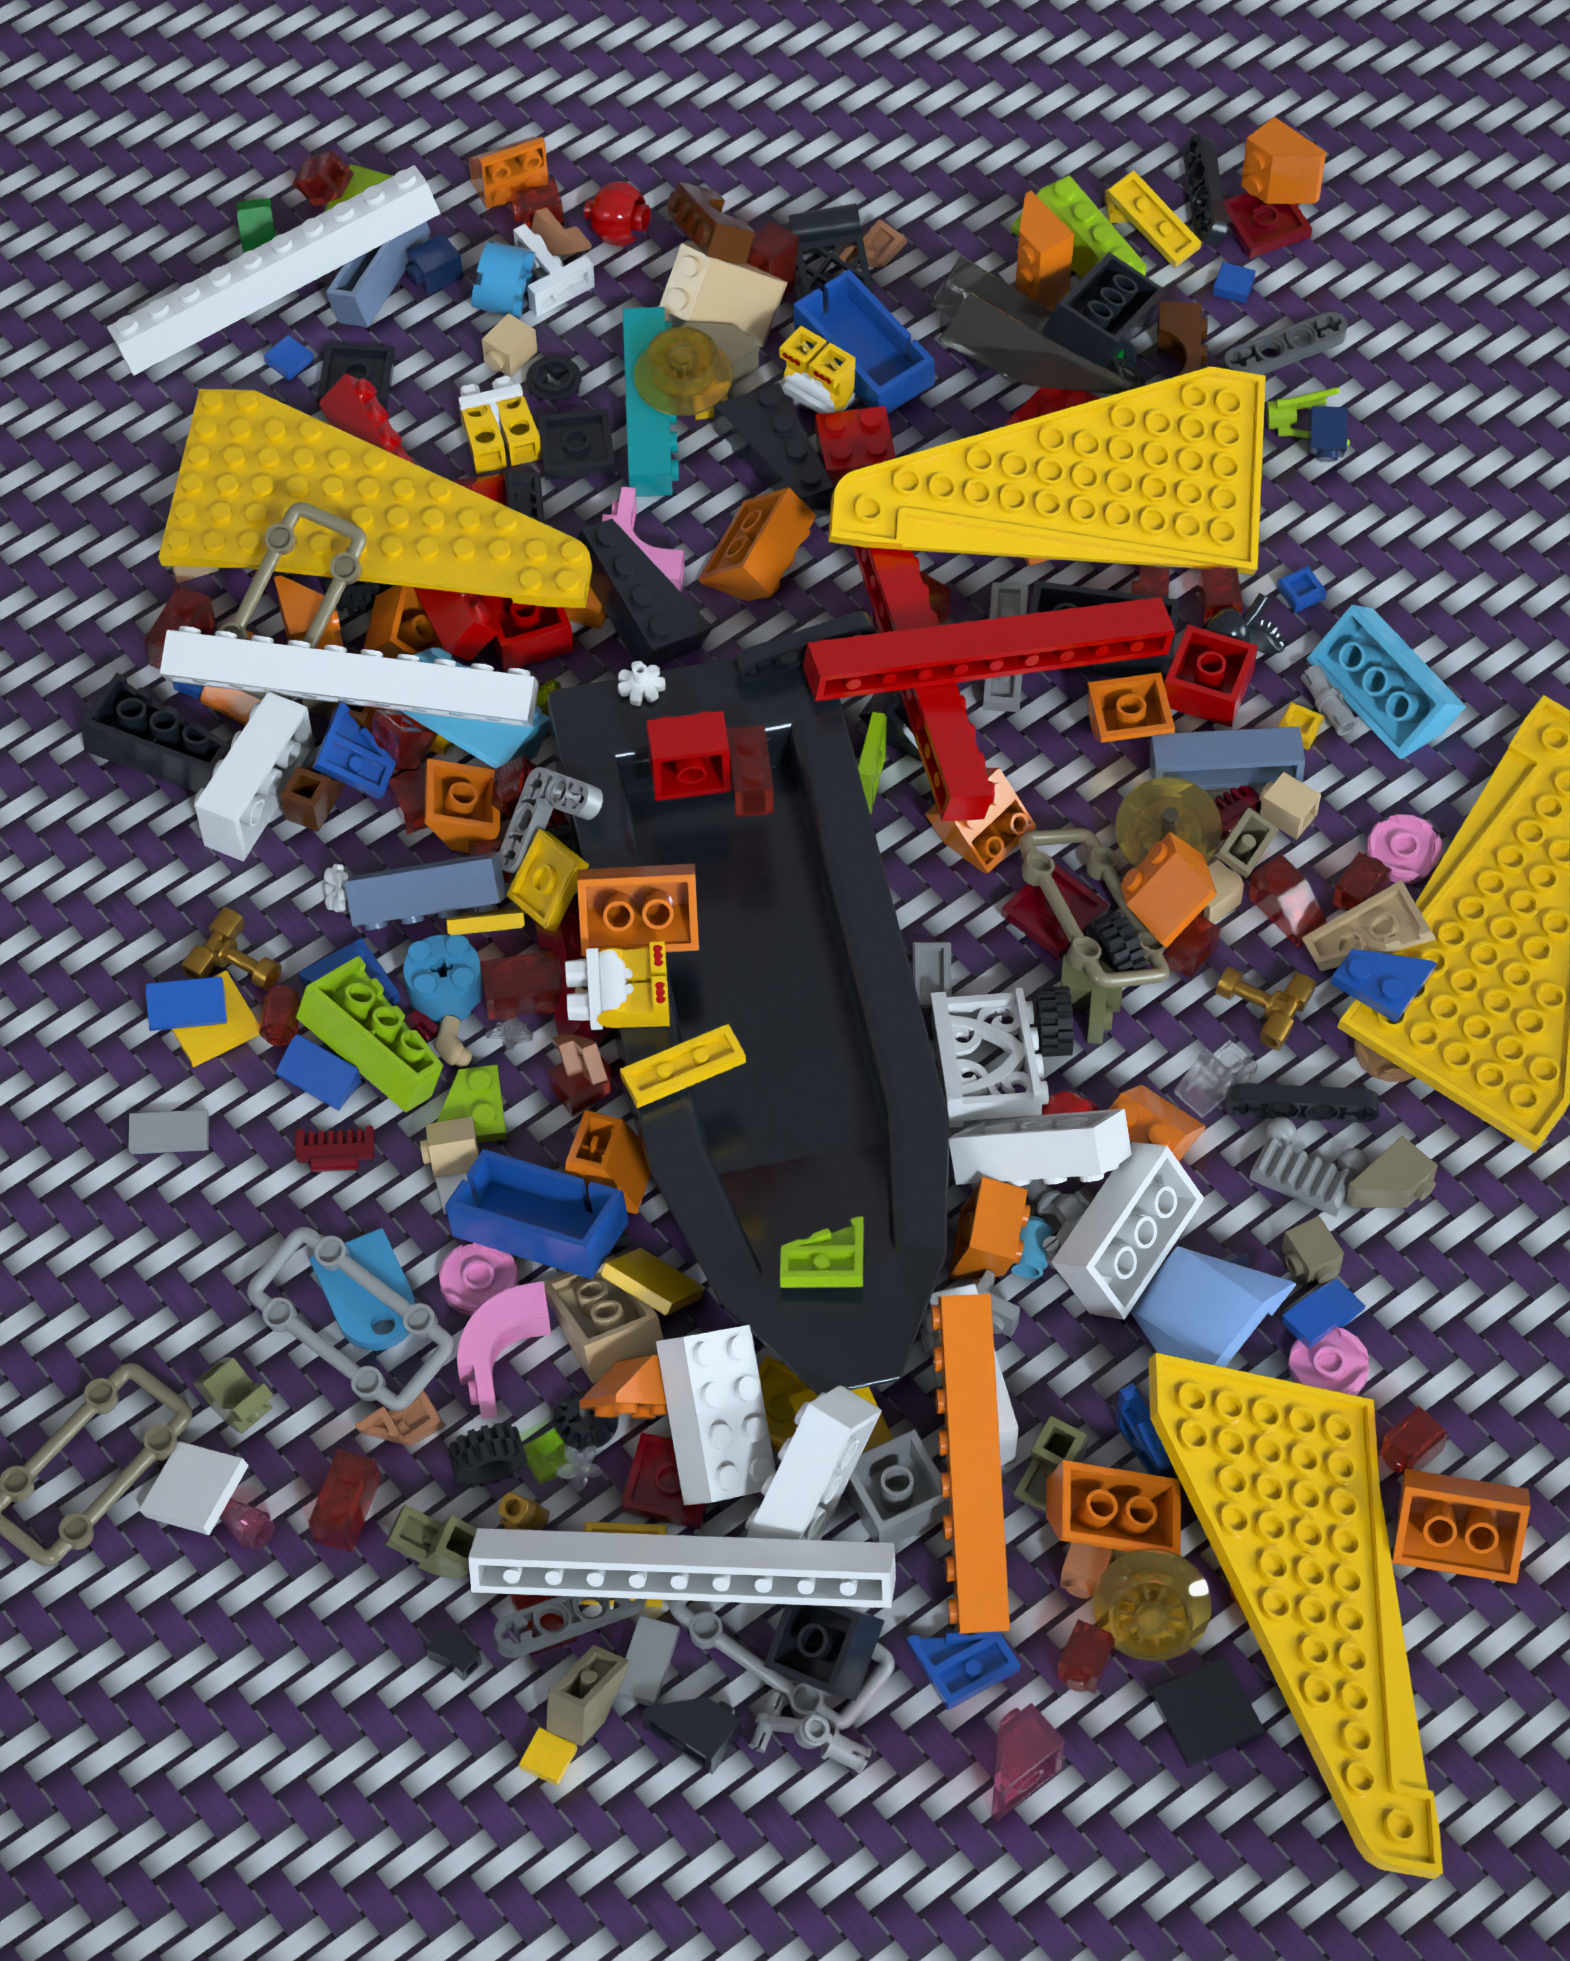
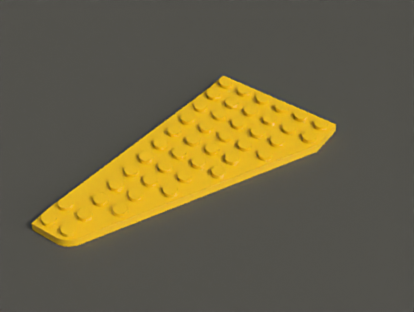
M1208 367L854 470L846 474L838 482L832 494L828 542L866 548L1213 569L1254 575L1258 568L1266 376Z
M199 389L160 548L159 560L162 566L258 569L268 550L265 543V533L268 528L274 524L281 523L291 505L304 502L363 529L366 534V545L359 558L362 573L358 581L512 598L513 603L586 608L592 574V562L588 549L578 539L255 390ZM300 517L293 530L297 539L296 547L289 554L280 557L274 571L334 578L330 571L331 561L336 555L347 551L352 539L304 517Z
M1545 695L1542 696L1523 721L1508 750L1415 903L1436 940L1387 953L1431 960L1436 963L1433 973L1397 1023L1355 999L1339 1020L1337 1026L1343 1032L1534 1153L1542 1145L1570 1104V710Z
M1155 1353L1148 1359L1150 1419L1355 1846L1367 1862L1381 1870L1431 1879L1437 1878L1443 1874L1440 1830L1434 1793L1428 1790L1380 1491L1374 1400Z

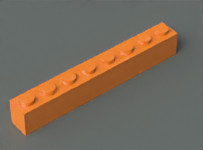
M991 1294L937 1296L938 1305H931L932 1330H939L940 1347H933V1361L935 1372H942L943 1388L936 1389L937 1414L944 1413L945 1430L938 1431L939 1455H946L947 1472L940 1473L942 1498L949 1497L950 1514L943 1515L944 1540L951 1539L952 1556L945 1557L946 1581L954 1583V1599H947L949 1624H956V1631L960 1634L1010 1631Z

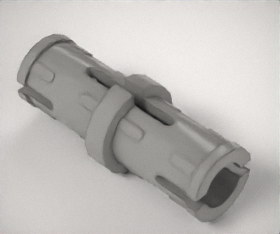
M1314 665L1305 670V674H1302L1300 679L1316 700L1315 706L1318 711L1324 712L1338 735H1346L1353 731V726H1357L1358 721L1343 701L1344 695L1340 689L1334 688L1320 665Z

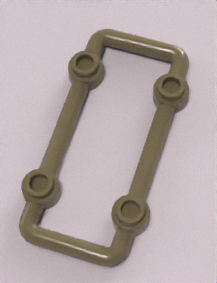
M299 502L291 505L281 523L270 526L266 531L265 543L268 550L233 621L223 624L218 631L231 632L238 635L237 639L248 640V634L245 631L247 624L280 557L289 554L296 547L297 539L293 530L299 518L304 517L352 539L347 551L336 555L331 561L330 571L334 578L303 639V642L310 644V648L316 649L346 585L355 583L361 577L362 566L359 558L366 545V534L363 529L308 503ZM243 691L260 700H263L266 695L264 693ZM281 696L289 700L291 699V697Z
M1079 827L1030 831L1020 837L1018 845L1025 858L1021 868L1022 877L1025 882L1033 886H1040L1071 943L1067 955L1068 962L1072 968L1077 971H1086L1090 980L1102 988L1157 984L1164 982L1168 978L1170 969L1162 955L1166 947L1160 944L1126 905L1120 887L1122 881L1115 870L1119 863V858L1112 849L1102 846L1092 831ZM1079 842L1085 845L1089 853L1085 863L1088 875L1093 879L1105 881L1123 916H1126L1129 926L1132 925L1134 927L1135 936H1139L1141 941L1139 945L1141 948H1144L1145 952L1143 957L1147 960V965H1151L1153 969L1105 973L1098 962L1102 953L1100 945L1094 939L1083 935L1051 876L1055 869L1053 859L1049 855L1038 851L1035 846Z
M127 1363L121 1365L107 1379L98 1378L91 1381L84 1390L85 1402L23 1467H9L0 1476V1534L34 1562L42 1566L56 1564L71 1549L80 1550L87 1547L93 1540V1526L155 1460L163 1461L169 1459L177 1447V1437L191 1422L193 1412L187 1401L137 1364ZM129 1379L133 1380L176 1413V1415L167 1425L157 1424L146 1431L143 1440L145 1448L82 1514L72 1513L63 1518L59 1525V1539L49 1549H45L3 1516L1 1512L11 1502L19 1503L27 1500L34 1492L35 1485L33 1479L95 1414H107L114 1410L119 1400L117 1391Z

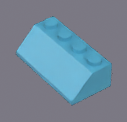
M1351 605L1306 658L1312 666H1321L1334 688L1340 689L1344 695L1343 699L1399 759L1405 758L1442 735L1466 707L1373 608Z
M432 647L414 654L423 663L434 664L435 659H447L456 662V667L471 669L470 666H463L453 660L450 653L440 648ZM537 705L535 706L532 728L401 711L501 773L537 757L550 726L549 717L543 714L541 708Z

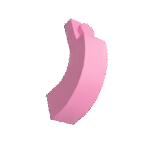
M621 487L619 501H613L611 515L603 514L602 522L613 519L682 593L685 574L684 550L656 548L641 541L634 533L637 514L636 488Z
M544 1281L515 1286L496 1294L477 1309L462 1332L457 1352L460 1384H468L471 1405L479 1404L482 1419L498 1416L492 1373L495 1361L500 1353L507 1346L518 1340L551 1335Z

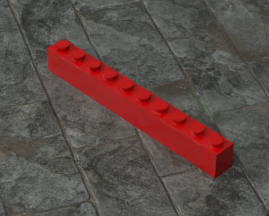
M345 373L318 402L331 426L414 464L400 443L402 441L400 435L392 428L388 420V412L380 405L375 395L377 393L375 387L366 379L361 378L359 380ZM413 587L446 652L471 661L499 633L492 620L493 613L484 604L480 595Z
M853 546L880 633L938 626L937 613L932 611L929 603L928 586L923 584L920 576L919 559L913 555L912 550ZM957 683L899 690L941 822L984 820L990 804H993L995 800V787L993 782L988 779L985 770V757L982 752H979L976 743V730L974 725L969 722L966 713V700L964 695H960Z
M1161 597L1137 599L1135 601L1104 603L1096 606L1067 608L1065 610L1041 613L1034 612L1026 615L997 617L995 619L972 622L964 621L956 624L927 626L925 628L902 631L894 630L886 633L807 643L803 669L814 700L823 701L1168 655L1175 628Z

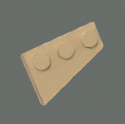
M1402 880L1302 937L1321 972L1339 967L1352 949L1387 954L1436 940Z

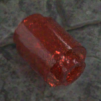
M276 986L270 988L268 994L263 998L259 1034L271 1045H287L298 1034L299 1020L296 1016L301 1001L298 999L296 990L286 986Z

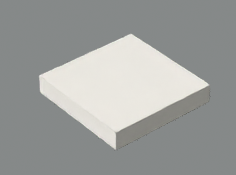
M179 1441L139 1510L146 1518L210 1535L248 1468V1464L243 1458Z

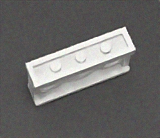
M1015 988V992L957 997H947L946 992L931 993V1027L940 1083L949 1114V1128L963 1127V1121L1042 1115V1105L1049 1103L1047 1081H1040L1039 1078L1044 1076L1042 1054H1035V1051L1039 1050L1037 1027L1030 1028V1024H1034L1032 1001H1025L1023 988ZM1011 1016L1014 1019L1008 1025L1001 1023L1002 1017ZM995 1017L991 1024L985 1022L987 1018ZM969 1035L973 1036L967 1043H961L956 1040L957 1038H965L968 1041ZM982 1039L995 1044L1010 1055L1002 1065L990 1074H988L983 1066L974 1061L957 1058L975 1051ZM1023 1065L1025 1073L1019 1071ZM964 1073H974L971 1078H964L962 1076ZM1015 1084L1023 1085L1026 1088V1092L1015 1093V1089L1012 1086ZM1001 1087L1009 1094H1001L997 1089Z

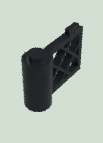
M856 203L788 215L789 222L783 223L786 244L793 243L801 284L795 285L797 301L810 294L817 281L824 285L831 281L823 276L831 262L845 271L850 269L874 295ZM857 245L858 256L851 265L836 257L842 248ZM818 253L825 257L826 260L816 272L805 265L803 255ZM859 264L861 265L862 272L856 269ZM807 274L812 277L809 282L807 279ZM823 299V310L825 309V299Z

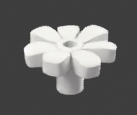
M635 661L631 665L632 671H620L618 675V681L620 682L618 684V692L623 697L630 695V704L640 706L643 702V697L648 702H653L659 698L658 692L665 690V678L658 677L660 669L656 665L647 667L642 661Z
M334 864L332 868H326L324 873V879L327 882L324 889L327 896L325 905L328 910L344 912L347 901L344 881L348 879V875L344 872L343 864Z

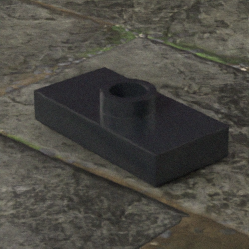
M505 472L503 482L506 506L545 524L540 473Z

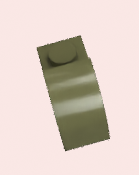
M1063 955L1061 986H1069L1072 1009L1089 1010L1087 1043L1102 1044L1104 1030H1112L1113 1012L1120 1013L1122 987L1102 988L1097 986L1090 980L1086 971H1077L1072 968L1068 962V955ZM1098 960L1105 973L1115 972L1108 964Z
M223 1357L192 1383L212 1409L232 1429L240 1434H243L273 1408L268 1402L274 1396L265 1383H253L234 1357Z
M1050 1415L1031 1450L1033 1459L1013 1494L1014 1498L1046 1514V1479L1063 1460L1082 1463L1088 1446L1087 1434Z
M404 1505L400 1509L384 1545L418 1561L416 1567L442 1577L461 1578L470 1572L468 1558L477 1528L452 1515L441 1523Z

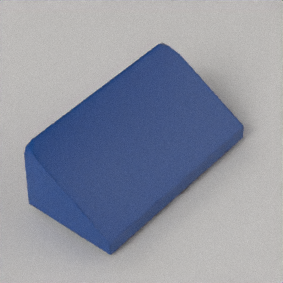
M222 977L148 983L145 985L150 1031L227 1024L226 990Z
M296 1034L291 1040L275 1072L280 1078L338 1111L361 1084L358 1068L299 1034Z

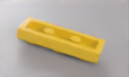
M1134 170L1108 189L1107 197L1174 268L1201 248L1202 242Z
M726 1024L620 1069V1076L636 1107L640 1108L746 1063V1055L730 1025Z

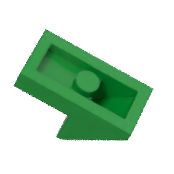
M270 198L236 202L243 254L258 248L276 237Z

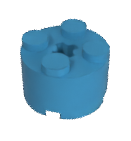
M489 240V242H486L477 269L479 275L477 284H474L471 306L503 316L509 313L517 319H521L525 299L522 298L524 292L528 293L527 286L532 284L534 272H531L536 252Z
M436 935L422 941H416L410 945L404 961L403 972L407 997L413 1010L417 1009L422 1014L428 1016L436 1024H441L444 1016H454L460 1021L467 1018L477 1003L481 1002L484 992L479 956L476 950L469 944L468 939L462 935Z

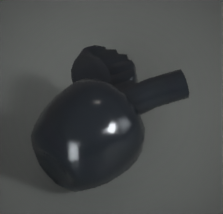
M1260 592L1253 604L1243 615L1236 608L1226 607L1214 613L1201 627L1208 631L1258 645L1257 651L1262 653L1276 654L1283 652L1285 649V643L1282 641L1283 636L1279 633L1278 627L1273 622L1260 618L1271 601L1270 598Z

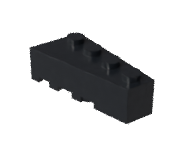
M779 383L713 404L714 431L721 439L725 438L732 445L733 452L740 459L744 458L754 469V474L761 482L765 481L774 491L790 487L817 515L815 519L830 515L834 485Z
M613 519L581 530L577 539L588 549L592 562L590 586L634 662L642 661L644 665L649 667L650 665L661 664L702 647L713 626Z
M116 672L80 722L85 752L196 793L201 788H206L212 779L215 765L220 759L224 760L231 749L230 744L195 722L189 723L179 716V711L171 706L164 707L154 701L152 695L143 688L136 689L129 685L127 678Z

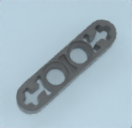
M1326 312L1231 348L1225 354L1223 369L1259 375L1277 370L1342 344L1346 339L1348 322L1342 314L1337 312ZM1301 336L1307 338L1310 343L1299 346L1294 344L1292 339ZM1266 348H1273L1279 352V355L1270 358L1264 356L1261 351Z
M559 1596L499 1619L494 1629L493 1645L496 1651L504 1657H521L636 1615L645 1607L647 1599L630 1601L629 1598ZM592 1599L601 1605L602 1611L595 1617H588L580 1612L578 1606L582 1601ZM615 1599L613 1609H610L609 1600ZM545 1614H556L563 1620V1626L557 1631H548L541 1626L540 1618ZM528 1621H531L532 1630L527 1631ZM511 1629L514 1634H520L519 1643L513 1644L510 1638L504 1639L506 1630Z

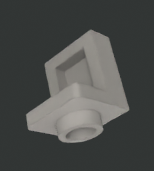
M987 1269L981 1280L975 1278L971 1284L976 1285L978 1294H991L993 1333H1003L1012 1337L1019 1323L1020 1307L991 1293L994 1288L995 1272Z

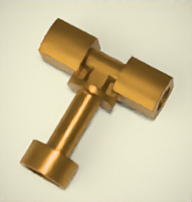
M223 907L209 926L211 936L204 946L195 945L181 964L185 976L190 979L207 978L216 965L226 967L231 963L251 974L252 984L265 991L270 990L276 984L281 974L282 966L268 957L258 961L237 950L238 943L235 939L244 929L245 923L240 914L226 907Z
M1228 966L1219 980L1215 993L1228 1000L1237 995L1264 1008V1017L1268 1020L1260 1032L1259 1041L1269 1048L1280 1051L1292 1031L1294 1015L1297 1011H1304L1315 992L1316 981L1307 975L1295 972L1284 992L1277 989L1273 995H1270L1243 982V973Z
M514 1492L507 1493L501 1499L498 1506V1513L506 1518L501 1517L499 1520L500 1523L505 1525L504 1529L525 1530L528 1528L530 1530H541L547 1524L550 1516L548 1509L534 1500L524 1498Z

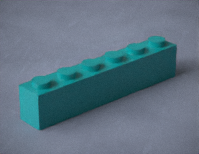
M664 307L623 309L629 487L636 488V497L673 496L672 481H679L678 459L671 460V453H678L677 431H670V425H677L676 403L669 404L668 398L675 397V376L667 375L668 369H674L673 348H666V342H673L672 321H665Z

